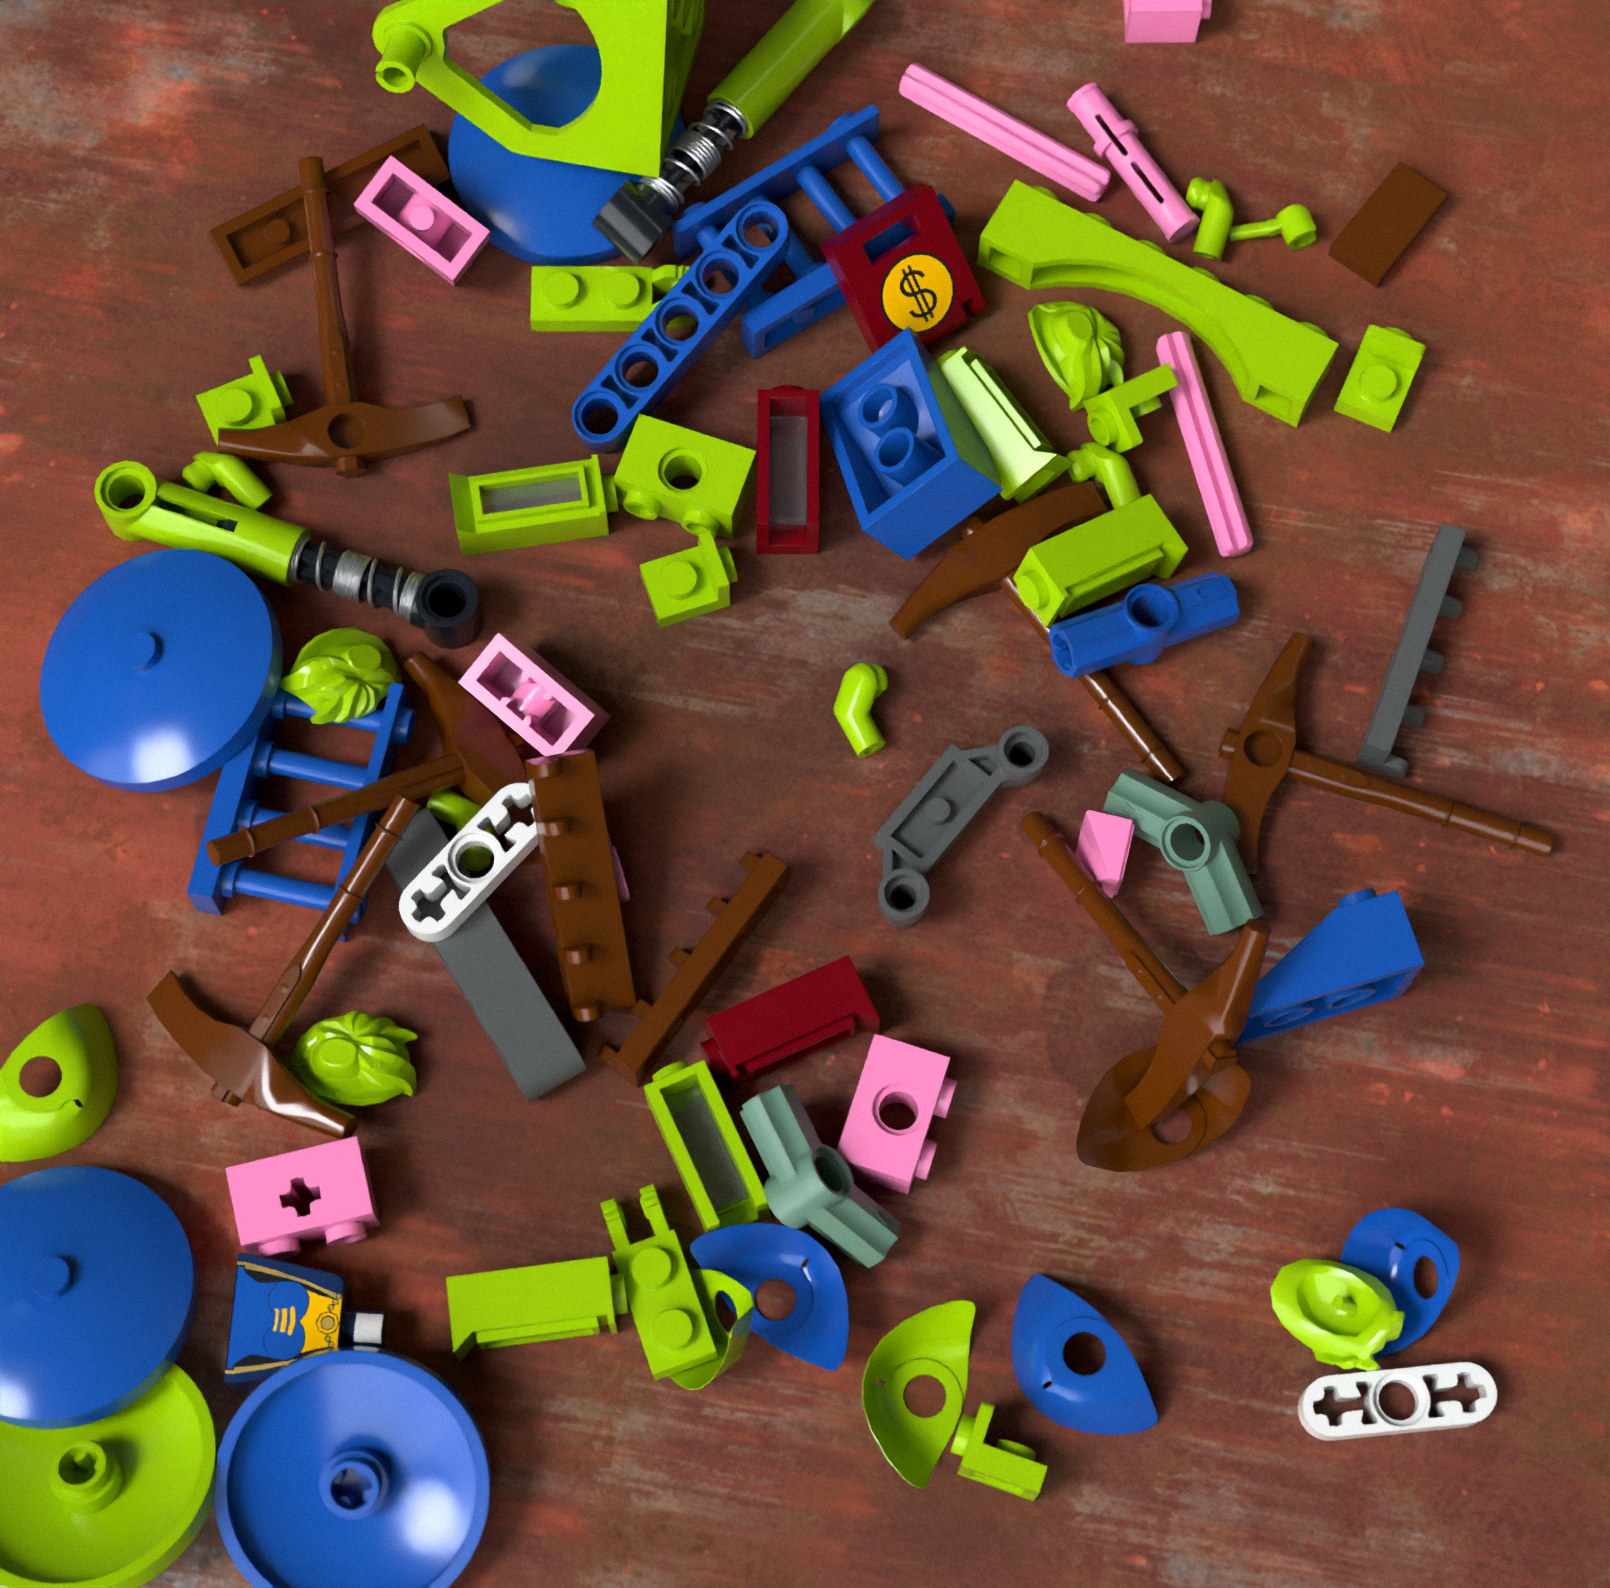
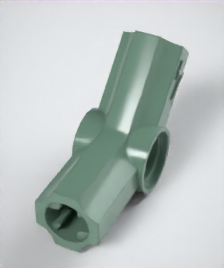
M1133 768L1123 771L1115 785L1109 790L1103 810L1106 811V814L1133 820L1132 824L1135 825L1133 835L1160 848L1166 861L1175 869L1183 871L1209 935H1218L1246 924L1248 919H1257L1264 915L1236 848V844L1239 841L1240 827L1233 811L1224 803L1214 800L1199 803ZM1194 826L1203 835L1205 845L1198 840Z
M793 1084L779 1085L754 1096L743 1104V1110L740 1112V1115L770 1175L765 1182L764 1193L773 1214L784 1225L792 1229H800L808 1224L857 1264L863 1263L866 1267L871 1268L882 1261L892 1244L899 1238L900 1221L855 1186L852 1173L844 1158L830 1146L821 1143Z

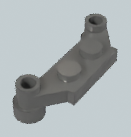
M1015 726L1002 735L999 744L963 751L954 744H951L873 836L872 846L882 852V880L878 888L877 904L885 921L891 927L908 929L924 916L930 899V889L926 878L999 790L1008 787H1027L1044 771L1049 756V745L1045 736L1039 730L1031 726ZM1022 758L1028 761L1029 765L1020 766L1012 760ZM897 899H906L913 906L908 909H899L892 902Z

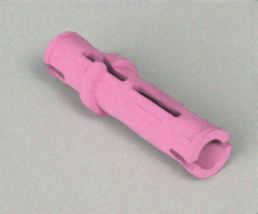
M1097 82L1083 86L1071 96L1067 102V107L1076 115L1095 141L1093 147L1095 153L1101 160L1110 161L1137 200L1140 201L1166 235L1165 238L1168 242L1173 244L1181 241L1197 228L1201 221L1200 218L1192 212L1167 175L1160 169L1137 138L1139 129L1133 121L1129 119L1123 120L1103 94ZM1105 122L1127 150L1128 154L1126 156L1103 127ZM1139 170L1143 171L1164 199L1162 204L1139 175Z

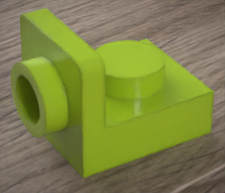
M1369 325L1333 411L1390 433L1426 346L1414 341L1409 334L1400 329Z
M260 355L248 359L253 371L252 374L196 395L217 447L218 428L255 429L287 422L283 408L292 405L293 401L280 370L268 374Z
M1166 363L1083 401L1088 413L1087 422L1090 433L1098 444L1119 454L1143 443L1142 436L1134 419L1161 407L1162 404L1158 395L1179 385L1170 364Z
M710 530L698 533V546L639 565L640 575L659 628L729 607L730 583L738 581L735 565L728 547L717 548Z
M982 1401L976 1417L963 1413L950 1451L962 1456L957 1474L1034 1501L1040 1493L1048 1466L1034 1462L1036 1452L1021 1444L1003 1439H998L995 1447L983 1444L995 1405Z

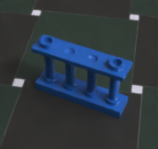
M871 104L856 114L848 112L841 115L831 123L825 133L708 203L698 202L687 208L680 215L678 221L673 224L675 254L682 261L702 248L705 251L737 212L748 203L767 201L775 205L801 188L806 192L837 234L857 222V219L823 175L851 158L886 203L906 191L872 146L878 142L880 116L878 109L874 104ZM940 193L937 195L938 200L954 231L956 210L944 194ZM900 220L864 243L863 247L871 262L917 232L904 228ZM758 224L771 243L775 242L779 235L777 230L768 224ZM790 227L789 252L784 261L797 276L795 282L776 294L773 292L766 293L760 287L747 302L745 313L741 315V342L754 360L762 357L847 304L828 262L826 264L822 261L816 262ZM719 270L732 289H734L739 280L736 274L729 270Z
M283 665L281 678L286 675ZM279 682L272 706L256 733L222 767L187 889V894L197 911L222 916L227 897L236 898L238 893L321 911L326 910L339 889L337 884H342L376 829L375 823H379L382 810L355 817L352 827L336 824L319 830L317 835L310 833L292 840L345 852L335 887L244 868V862L238 859L220 866H214L209 859L206 844L210 840L239 831L241 826L248 828L288 814L261 808L260 801L255 800L261 778L269 779L272 773L349 790H357L391 775L400 744L405 746L410 744L416 724V709L410 708L404 685L391 682L384 709L377 707L374 712L361 718H352L346 723L328 722L377 733L369 765L364 767L278 749L277 742L272 741L278 719L286 720L288 715L310 719L316 713V710L312 709L300 698L281 688ZM369 891L364 897L365 902L360 903L338 941L347 942L351 924H361L367 907Z

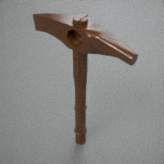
M309 156L299 160L302 185L300 196L304 200L311 254L308 259L312 262L317 300L319 348L327 405L292 421L255 429L218 428L217 451L223 454L317 468L335 467L336 475L345 476V479L356 478L357 475L367 471L366 464L405 455L439 444L472 427L461 395L415 408H385L358 402L351 347L342 309L336 259L338 254L335 253L328 203L330 191L326 188L323 159L317 156Z
M1083 482L1049 492L1018 505L990 521L984 515L973 516L966 521V525L959 532L963 540L934 567L889 621L890 627L899 637L907 640L927 619L960 601L995 592L1002 588L1040 637L1051 647L1048 638L1051 626L1045 628L1035 611L1029 609L1023 603L1013 577L1030 547L1059 535L1079 523L1108 512L1093 482ZM1058 614L1053 624L1065 621L1066 618H1061ZM1103 669L1078 677V680L1099 705L1098 709L1105 712L1140 756L1141 764L1145 763L1160 783L1172 787L1185 776V772L1166 750V744L1158 740L1123 696V690H1119Z
M1294 632L1258 689L1240 730L1228 727L1221 739L1218 749L1219 757L1230 760L1227 767L1222 803L1229 807L1238 819L1240 835L1236 848L1248 875L1257 876V850L1261 819L1269 798L1284 777L1350 799L1392 808L1439 823L1442 828L1448 826L1507 845L1509 849L1514 847L1547 858L1553 845L1554 833L1522 824L1521 820L1516 822L1456 803L1453 801V798L1447 800L1394 783L1360 768L1294 748L1296 744L1294 700L1302 670L1316 645L1312 638L1302 633Z
M418 652L412 655L404 663L403 667L422 689L439 729L444 756L388 775L357 790L314 805L305 804L302 809L248 828L241 826L239 831L207 842L206 849L209 859L214 866H220L245 856L254 857L256 852L310 833L317 835L319 830L370 812L389 808L397 793L415 800L458 784L465 795L483 808L503 787L513 783L529 784L527 773L522 764L524 760V742L518 733L505 734L500 724L490 712L423 652ZM532 803L523 809L515 804L507 809L511 822L501 835L507 844L508 850L512 846L507 843L505 834L518 822L525 824L527 827L534 823L535 820L531 812ZM539 844L517 867L542 863Z
M397 793L381 821L375 823L377 827L342 884H337L339 889L308 939L286 967L249 1028L231 1024L208 1010L191 994L172 970L166 974L146 998L159 1021L178 1045L207 1075L216 1081L211 1089L213 1092L211 1095L220 1102L238 1107L242 1100L275 1116L341 1140L350 1138L355 1133L358 1126V1117L331 1105L304 1081L284 1049L278 1046L277 1043L313 987L331 950L361 902H365V895L399 840L403 841L402 835L420 808V805L410 798Z
M1040 811L1032 812L1022 820L1021 829L1038 849V855L1044 857L1075 895L1076 903L1086 909L1125 961L1127 968L1166 1016L1161 1025L1156 1052L1148 1071L1139 1084L1123 1098L1140 1129L1143 1131L1169 1115L1212 1074H1218L1228 1067L1234 1066L1240 1056L1233 1046L1242 1033L1247 1021L1265 959L1271 928L1260 920L1248 919L1232 952L1206 980L1188 991L1163 958L1137 932L1102 889V883L1092 877L1064 842V836L1056 832Z

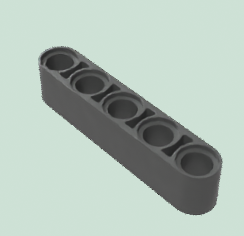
M427 807L415 814L402 835L403 841L399 840L384 864L401 895L404 889L449 843ZM459 858L458 871L462 875L471 878ZM445 872L440 877L444 881L447 890L439 899L431 902L424 897L416 904L421 912V916L417 920L421 923L428 916L434 918L437 922L442 919L445 913L440 904L452 889L456 892L459 899H463L468 894L460 890L453 883L448 872ZM485 900L452 935L444 940L431 942L529 1103L586 1070V1066L575 1045Z

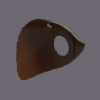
M1157 1045L1143 1048L1123 1057L1106 1072L1091 1094L1080 1121L1077 1135L1076 1152L1078 1158L1085 1165L1105 1170L1141 1172L1189 1157L1223 1135L1241 1115L1252 1088L1250 1076L1237 1063L1218 1074H1212L1189 1098L1177 1107L1187 1111L1191 1116L1192 1127L1190 1133L1180 1143L1167 1145L1155 1139L1152 1133V1125L1143 1131L1140 1129L1123 1100L1139 1084L1148 1071Z

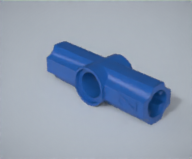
M1216 570L1164 588L1150 583L1137 585L1130 589L1122 602L1053 624L1048 634L1052 649V659L1061 675L1067 674L1071 679L1125 661L1138 665L1150 664L1159 659L1166 647L1235 624L1240 615L1237 603V590L1227 574L1220 575Z

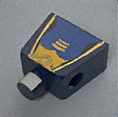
M238 1253L224 1383L233 1391H254L270 1375L285 1365L317 1351L348 1346L384 1349L387 1332V1313L381 1310L350 1309L352 1286L343 1276L252 1254Z

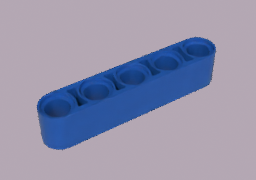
M755 201L748 203L740 209L577 398L573 405L571 418L574 428L586 448L595 453L608 454L618 451L630 438L639 413L650 416L784 261L789 252L790 235L786 215L778 206L767 201ZM758 224H768L779 233L775 242L763 248L749 244L745 236L749 229ZM718 270L733 272L739 278L736 287L725 294L711 292L707 289L705 283L713 272ZM689 316L695 319L699 325L695 335L690 339L678 341L668 337L665 333L669 322L675 317ZM639 362H650L659 369L658 376L652 384L639 388L633 387L626 382V374L630 367ZM600 408H610L618 414V422L614 429L602 435L593 434L586 429V421L593 411Z

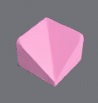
M1088 810L1085 813L1075 855L1092 877L1102 883V889L1109 898H1113L1114 895H1117L1123 879L1135 825L1132 824L1133 820Z

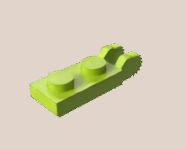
M663 265L653 270V266H532L531 328L535 332H635L661 302L653 304V294H668L690 266ZM679 316L671 320L666 328L696 326L698 322L689 316Z
M651 1184L639 1189L645 1217L650 1220L655 1236L631 1244L626 1230L627 1221L621 1206L617 1205L614 1198L600 1204L616 1249L612 1251L618 1273H624L626 1297L652 1375L657 1381L719 1358L678 1236L674 1229L670 1230L655 1186Z

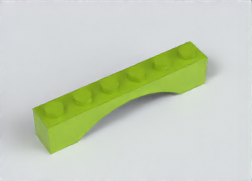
M1015 179L980 235L977 264L1029 291L1052 287H1090L1126 294L1160 308L1188 326L1213 350L1231 375L1243 401L1296 428L1329 372L1339 343L1329 339L1327 334L1319 327L1307 322L1298 323L1274 311L1273 307L1264 299L1255 295H1243L1221 284L1215 275L1205 269L1187 267L1168 257L1156 244L1146 240L1136 241L1113 229L1112 225L1101 216L1093 213L1083 214L1060 202L1054 193L1040 186L1030 187Z

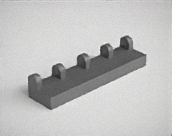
M1443 522L1430 545L1355 764L1394 778H1404L1409 763L1400 757L1391 755V749L1400 724L1411 728H1421L1423 726L1426 713L1420 708L1407 703L1419 669L1429 673H1440L1445 658L1439 653L1426 648L1438 615L1449 619H1458L1460 617L1463 603L1454 597L1445 595L1454 566L1472 571L1476 569L1480 559V555L1476 551L1462 546L1466 534L1464 529Z

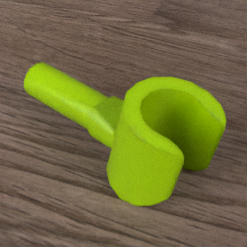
M1293 204L1280 211L1276 218L1267 219V221L1231 226L1229 236L1230 241L1282 234L1290 250H1298L1316 241L1315 231L1317 227L1306 207L1300 204Z

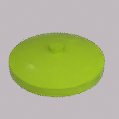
M173 1363L164 1376L148 1392L129 1406L92 1423L64 1429H34L8 1424L0 1420V1588H139L161 1574L188 1548L201 1530L214 1503L216 1459L221 1443L214 1417L201 1391L179 1366Z

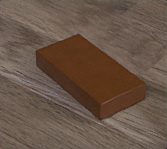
M1399 161L1331 244L1328 255L1377 288L1443 207L1449 194Z

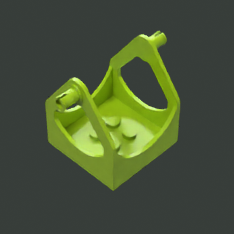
M400 0L385 7L377 15L372 37L375 47L382 54V58L376 66L375 71L377 73L375 77L378 83L386 90L394 93H405L410 91L415 81H417L509 151L517 154L659 178L704 28L706 0H555L562 6L576 9L587 23L598 46L602 66L601 86L593 102L579 117L560 128L531 123L452 61L446 53L448 42L446 27L504 0Z

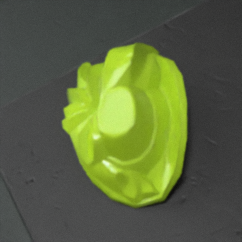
M1066 301L1038 304L1030 310L1028 318L1038 351L1055 382L1069 396V408L1071 411L1076 412L1085 407L1083 401L1096 396L1105 390L1109 384L1115 387L1123 383V371L1121 368L1125 355L1120 348L1121 339L1118 329L1095 308Z
M357 627L332 629L310 640L301 649L290 673L280 678V687L316 710L315 715L310 718L312 724H325L331 721L346 723L352 718H361L374 712L381 698L388 696L391 682L402 684V678L390 649L375 634Z
M354 1010L346 1015L324 1019L312 1025L300 1037L292 1052L291 1061L304 1081L327 1102L365 1106L382 1103L402 1093L412 1097L416 1092L415 1068L410 1064V1053L405 1044L408 1041L417 1040V1035L410 1029L397 1026L387 1017H376L362 1010Z
M1302 1258L1281 1268L1270 1288L1272 1308L1281 1324L1295 1338L1312 1349L1316 1361L1337 1365L1343 1369L1350 1370L1356 1367L1366 1371L1379 1370L1381 1366L1375 1361L1373 1354L1382 1350L1386 1342L1398 1339L1406 1317L1404 1311L1397 1310L1390 1290L1376 1277L1356 1267L1331 1260Z

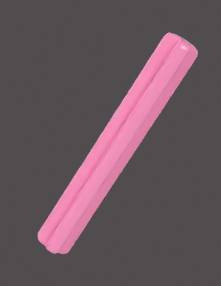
M912 63L903 74L899 83V92L907 99L1089 201L1097 202L1106 191L1110 183L1111 173L1105 167L920 64Z
M1184 331L1165 334L1158 338L1156 352L1161 366L1166 363L1170 364L1179 384L1169 389V393L1219 553L1224 558L1244 555L1251 551L1254 540L1189 335Z

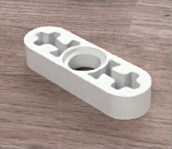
M513 783L498 791L404 889L399 901V911L402 920L412 935L427 942H437L448 938L539 844L535 821L529 827L518 822L505 834L507 843L512 846L508 852H504L499 841L492 834L485 831L492 825L496 833L500 835L511 822L507 809L513 804L523 809L532 803L529 784ZM532 806L531 812H532V815H533V818H534V812H533V806ZM473 846L485 847L494 854L492 869L480 878H468L458 871L459 857L466 849ZM445 872H448L453 883L460 890L468 894L463 899H459L456 892L452 889L440 904L445 913L442 919L437 922L434 918L428 916L421 923L417 920L420 918L421 912L416 904L424 897L431 902L438 900L447 890L444 881L440 877Z
M1470 1362L1328 1375L1318 1378L1303 1391L1298 1402V1416L1301 1424L1309 1434L1326 1441L1462 1428L1480 1422L1492 1412L1497 1400V1389L1491 1375L1481 1366ZM1458 1377L1464 1378L1467 1388L1478 1389L1480 1399L1469 1405V1413L1463 1412L1459 1401H1445L1433 1406L1434 1412L1437 1415L1436 1418L1428 1416L1430 1394L1423 1379L1429 1378L1432 1380L1431 1393L1446 1392L1457 1385ZM1400 1383L1410 1389L1415 1399V1409L1410 1418L1394 1420L1385 1415L1381 1410L1379 1393L1385 1384ZM1356 1386H1366L1364 1408L1371 1424L1364 1425L1361 1423L1363 1410L1343 1413L1337 1418V1426H1329V1420L1326 1415L1315 1414L1313 1405L1324 1398V1390L1332 1391L1335 1401L1347 1402L1355 1401L1361 1397Z

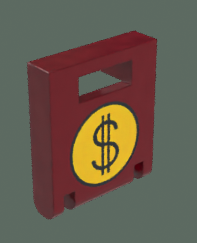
M920 182L819 245L872 354L908 326L917 333L927 349L968 322L961 304L973 316H978L987 310V304L938 197L930 185ZM900 220L904 228L917 232L871 262L863 247L864 243Z

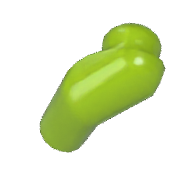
M1195 177L1191 179L1185 202L1190 209H1198L1204 212L1192 253L1205 259L1221 261L1233 221V207L1225 185L1221 181L1213 178V181L1209 182L1203 178Z
M1097 442L1082 443L1080 450H1073L1067 454L1066 458L1075 461L1067 468L1071 479L1081 483L1089 478H1093L1104 484L1114 509L1142 497L1130 465L1122 455Z
M202 451L192 456L194 462L182 470V479L190 489L206 494L214 485L225 487L244 507L255 511L259 510L274 495L255 473L235 455Z
M857 663L848 669L844 674L834 705L835 717L858 758L874 754L886 743L869 713L874 699L879 697L888 686V676L885 670L876 663Z
M448 788L432 793L427 804V808L434 818L455 827L457 834L482 809L474 801ZM490 825L485 831L492 834L499 841L494 827ZM473 846L466 849L459 858L465 868L472 871H482L488 868L491 856L494 854L485 847Z

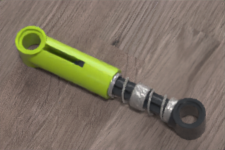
M795 0L786 13L708 95V106L703 113L704 119L701 122H693L689 125L688 130L684 131L674 141L672 146L669 147V157L664 160L660 177L643 176L638 182H633L629 179L601 209L592 221L591 226L636 266L639 265L676 222L673 214L678 210L679 204L684 203L683 195L692 185H701L700 180H705L715 170V167L721 162L720 154L725 149L733 150L732 141L736 137L750 139L756 134L835 44H839L850 33L876 0Z
M122 461L113 463L104 469L96 480L94 489L96 502L109 528L116 536L125 541L140 542L150 540L173 549H193L208 552L229 561L244 573L288 588L292 587L295 583L300 584L307 580L316 583L321 592L333 589V594L336 597L343 598L344 600L347 599L349 602L352 601L353 603L360 604L366 600L374 610L382 606L393 609L398 618L401 617V619L406 621L409 620L413 627L424 630L429 640L441 648L454 650L466 647L475 641L482 631L484 617L476 584L467 574L459 570L445 568L426 575L417 574L416 571L410 574V576L403 574L402 567L397 572L379 566L377 558L373 560L371 556H364L359 554V552L355 553L354 550L348 549L344 553H340L326 548V541L322 542L321 546L313 544L311 532L308 528L154 477L147 467L138 462ZM136 494L144 496L141 503L134 508H118L120 503L128 496ZM457 601L465 605L462 612L453 617H440L435 614L437 608L445 602Z

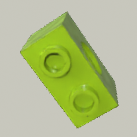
M639 413L614 476L617 503L622 504L626 511L639 518L655 520L659 516L681 523V526L686 531L695 536H698L700 532L710 530L713 538L718 535L733 540L757 476V454L755 450ZM681 475L692 476L699 481L694 487L685 490L674 488L669 484L672 479Z

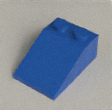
M909 326L820 395V412L862 531L905 560L911 559L1003 490L984 441L921 339Z
M1365 889L1341 898L1337 902L1339 907L1335 908L1258 981L1245 1027L1234 1046L1400 998L1425 965L1398 890L1377 896L1375 889Z

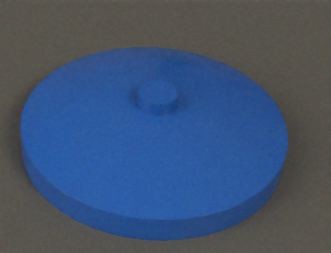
M554 45L530 50L501 63L489 71L479 82L531 123L560 128L579 117L590 106L600 89L602 66L599 49L585 45ZM457 112L451 128L448 145L452 184L461 209L490 231V243L516 258L542 266H592L624 255L591 226V223L612 196L629 179L633 182H638L643 177L642 175L525 156L511 152ZM680 112L677 116L669 147L685 131Z
M166 549L146 553L117 565L91 583L70 605L59 621L46 649L40 676V702L43 718L51 738L65 757L83 772L100 783L115 789L140 793L160 792L182 787L204 778L232 759L247 744L264 721L272 706L278 690L283 665V640L277 615L263 591L243 571L229 561L208 552L193 549Z
M61 1166L29 1173L0 1187L1 1421L34 1429H64L98 1421L129 1406L148 1392L164 1376L179 1356L190 1334L198 1306L199 1275L196 1258L190 1240L176 1215L154 1191L143 1183L122 1173L100 1167Z
M363 1346L336 1347L317 1351L285 1365L261 1383L240 1406L223 1436L217 1454L214 1510L223 1543L231 1559L253 1588H448L471 1559L482 1536L491 1503V1463L482 1430L474 1414L459 1393L439 1374L408 1356L390 1350Z

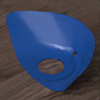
M1403 1208L1378 1209L1365 1215L1354 1226L1348 1236L1340 1263L1356 1267L1381 1281L1390 1290L1397 1310L1404 1311L1406 1317L1398 1339L1386 1342L1382 1350L1373 1354L1375 1360L1404 1349L1429 1330L1449 1300L1461 1264L1458 1245L1455 1241L1416 1212ZM1395 1243L1404 1245L1405 1249H1400ZM1423 1256L1429 1257L1434 1262L1438 1273L1436 1293L1429 1299L1423 1298L1418 1293L1414 1283V1268L1416 1262Z
M758 1222L732 1225L713 1230L699 1236L691 1243L690 1252L702 1269L719 1271L738 1281L751 1292L753 1302L755 1291L765 1280L775 1278L789 1283L796 1295V1306L793 1312L782 1320H768L759 1314L754 1304L751 1331L769 1344L806 1362L829 1371H835L840 1367L847 1351L849 1335L848 1297L840 1269L829 1252L814 1238L805 1232L789 1228L786 1225ZM809 1259L807 1266L802 1268L804 1260ZM719 1291V1295L737 1316L734 1302L729 1294L725 1291Z
M1041 1274L1033 1275L1021 1291L1015 1310L1011 1339L1014 1373L1022 1392L1040 1413L1056 1424L1084 1433L1120 1435L1139 1433L1154 1426L1157 1423L1158 1415L1150 1392L1131 1351L1118 1332L1096 1309L1079 1296ZM1082 1332L1094 1334L1102 1341L1106 1350V1359L1102 1368L1098 1372L1086 1376L1071 1371L1063 1359V1349L1066 1341L1071 1336ZM1052 1381L1051 1386L1044 1388L1045 1383Z

